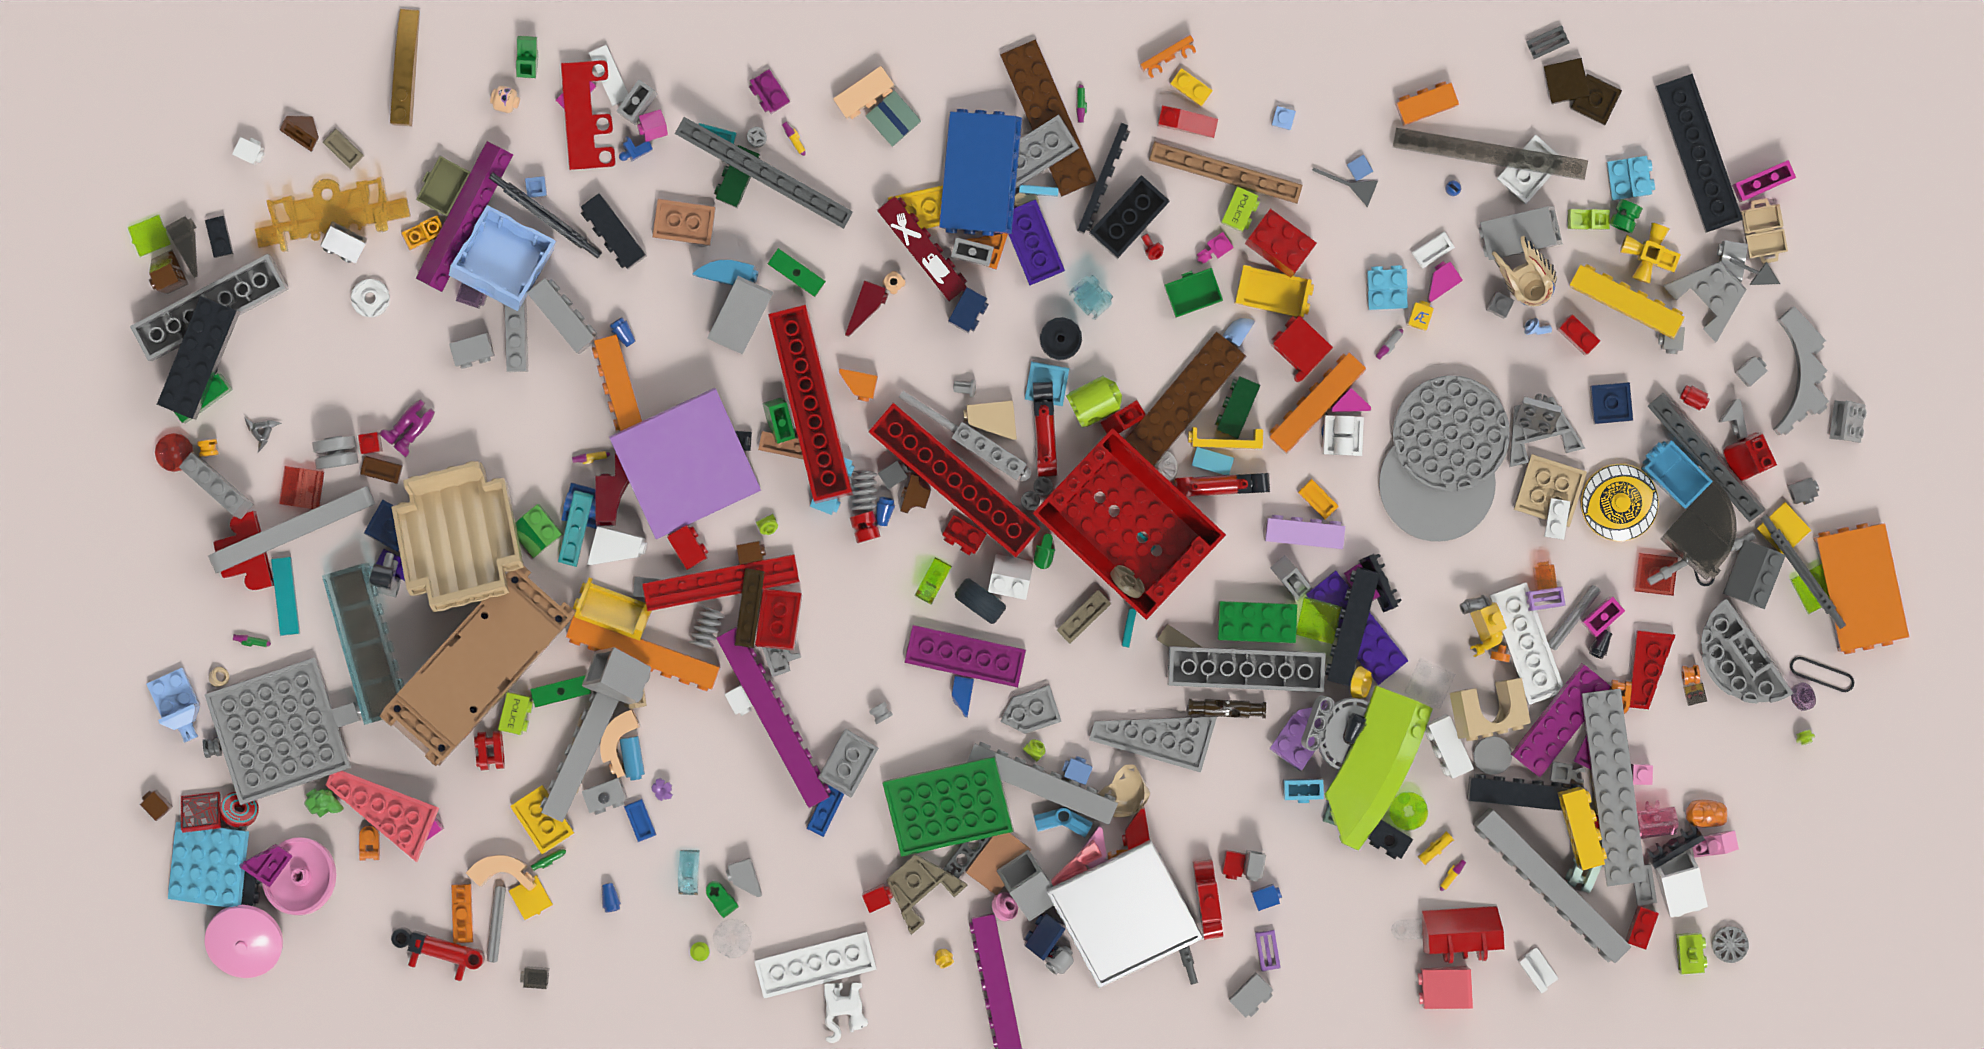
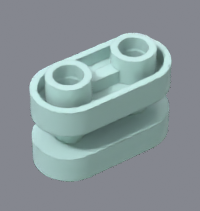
M1574 856L1573 861L1575 864L1573 869L1568 870L1565 879L1573 887L1577 883L1583 884L1581 890L1590 893L1602 865L1590 868L1586 877L1581 875L1583 870L1577 867Z

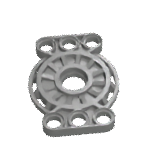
M1319 696L1314 702L1303 733L1302 746L1310 751H1315L1319 748L1323 759L1330 766L1339 770L1340 766L1335 765V763L1343 764L1353 744H1348L1343 739L1348 719L1353 713L1364 716L1369 703L1362 699L1346 698L1334 704L1330 697ZM1327 700L1328 706L1326 709L1322 710L1321 703L1322 701ZM1357 702H1361L1365 705L1361 707L1357 705ZM1320 718L1321 725L1320 727L1315 728L1314 722L1316 719ZM1310 737H1314L1315 742L1309 747L1308 740Z

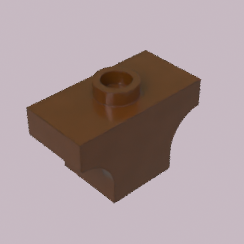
M911 474L908 487L904 486L901 498H904L901 512L908 514L914 507L926 509L931 490L925 489L920 485L919 476Z

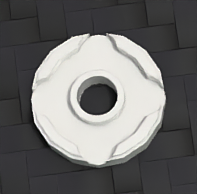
M366 279L355 285L351 294V302L357 313L372 318L386 311L389 306L390 295L383 283L374 279ZM368 293H374L376 297L372 304H368L365 300V296Z

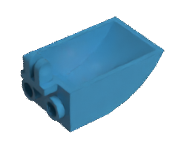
M718 260L700 267L692 275L733 286L737 276L756 283L758 271L754 265L734 260Z
M1665 441L1662 443L1658 442L1645 455L1647 458L1642 462L1644 466L1641 469L1685 509L1713 482L1673 441H1668L1667 443Z

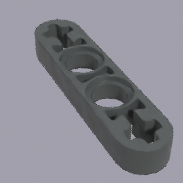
M990 837L985 838L984 841L979 839V847L975 850L969 848L968 842L963 843L943 870L950 872L954 867L950 865L953 862L956 867L962 869L960 872L956 869L953 874L959 878ZM959 854L966 855L967 863L964 865L958 864L956 857Z

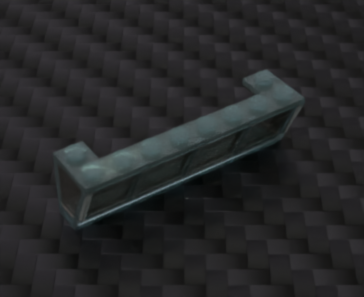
M369 563L359 564L322 575L364 725L382 720L380 715L383 709L405 686L403 679H399L397 671H400L397 659L394 660L392 652H395L393 643L388 641L387 634L389 633V628L386 622L383 623L381 615L384 614L381 603L378 604L376 596H379L377 587L372 586L370 583L373 566H370Z

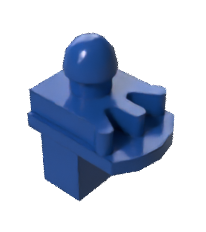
M627 136L625 137L626 142L623 143L625 152L619 154V159L626 161L630 158L632 162L651 152L653 148L649 141L635 147L630 137Z

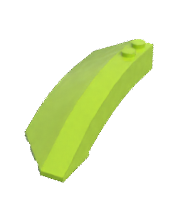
M1374 687L1364 715L1367 718V725L1355 743L1352 744L1327 792L1324 793L1326 800L1329 801L1330 812L1334 824L1338 827L1339 838L1342 844L1359 850L1383 818L1413 763L1433 708L1382 687Z

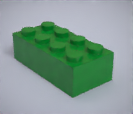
M1219 601L1217 640L1296 643L1298 604Z

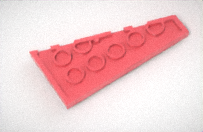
M344 771L329 775L326 786L362 815L415 862H418L439 810L438 807Z

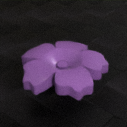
M661 778L656 779V783L651 788L652 792L656 793L657 799L663 801L664 799H671L673 796L670 792L672 791L670 782L665 783V780Z

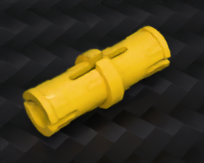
M1445 831L1442 836L1435 842L1432 841L1430 846L1417 857L1426 866L1435 856L1441 855V851L1454 839Z

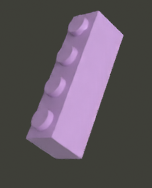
M1272 515V518H1267L1265 541L1343 549L1345 526H1341L1339 521H1330L1329 524H1322V520L1310 519V522H1302L1303 518L1291 517V520H1283L1281 515Z

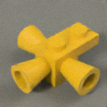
M1651 223L1649 241L1646 240L1643 244L1626 234L1620 253L1639 255L1637 260L1641 261L1632 276L1633 279L1650 284L1653 266L1675 272L1681 254L1668 250L1665 246L1661 245L1670 230L1668 227Z

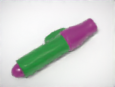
M1079 85L1077 88L1076 110L1078 123H1084V116L1087 113V102H1085V88L1083 85Z
M233 635V641H238L245 646L267 647L271 645V642L266 639L250 637L248 635Z

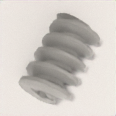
M853 471L858 473V475L853 476V479L858 481V483L853 484V487L858 489L853 492V495L858 498L852 500V502L858 504V506L853 507L852 510H871V508L877 507V504L871 502L877 499V496L871 494L877 491L876 488L872 487V485L877 484V481L872 479V477L877 476V473L872 471Z
M702 606L706 611H700L699 614L704 618L697 619L701 626L694 627L698 631V633H692L696 640L689 642L709 648L714 646L710 640H716L712 633L719 632L715 626L722 624L718 618H724V615L717 610Z

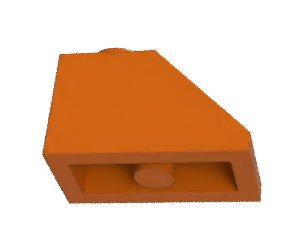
M839 368L840 375L852 393L858 396L857 400L869 402V398L874 399L878 376Z

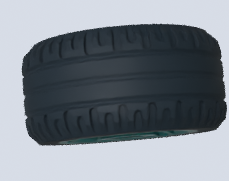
M970 578L965 579L954 594L958 601L990 624H995L1006 609V604Z

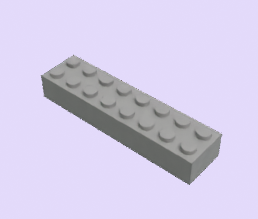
M266 254L131 325L130 328L147 360L154 361L180 347L200 296L240 311V316L289 290L272 256Z
M1169 646L1167 685L1324 692L1326 653Z

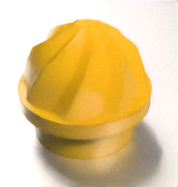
M939 949L935 954L936 965H939L941 969L949 967L954 963L953 954L947 949Z

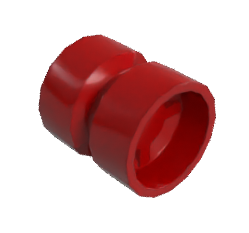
M873 511L849 517L852 528L856 529L854 535L857 543L881 537L878 526L874 525L876 518ZM865 522L866 525H867V528H864V529H863V524H862V523Z

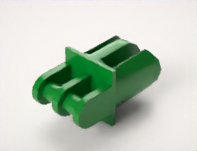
M1048 533L1043 536L1041 546L1036 545L1034 564L1040 569L1049 568L1054 558L1055 549L1051 548L1053 537Z

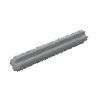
M1595 585L1591 586L1548 642L1551 649H1558L1601 592Z
M496 886L494 891L487 961L493 963L498 961L506 891L504 886Z

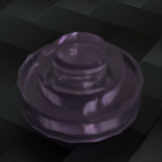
M1805 682L1794 685L1791 689L1794 693L1791 695L1793 704L1801 711L1814 708L1816 696L1812 687Z

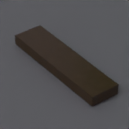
M745 568L734 642L735 646L754 648L765 571Z

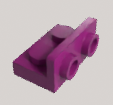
M770 69L749 80L752 84L749 88L754 96L759 95L762 100L759 104L765 112L769 111L770 114H773L790 103V100Z

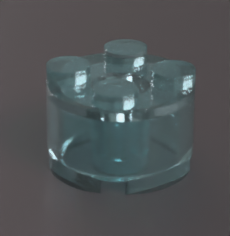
M1091 275L1090 277L1085 276L1069 291V295L1074 294L1075 298L1073 300L1079 308L1087 315L1090 313L1094 315L1092 319L1096 320L1112 305L1111 299L1113 296L1108 290L1105 289L1103 291L1099 286L1100 282L1098 279Z

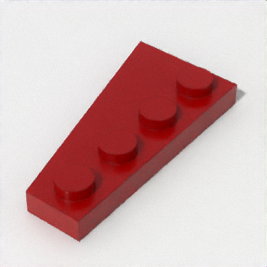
M1636 630L1629 708L1649 710L1676 634Z

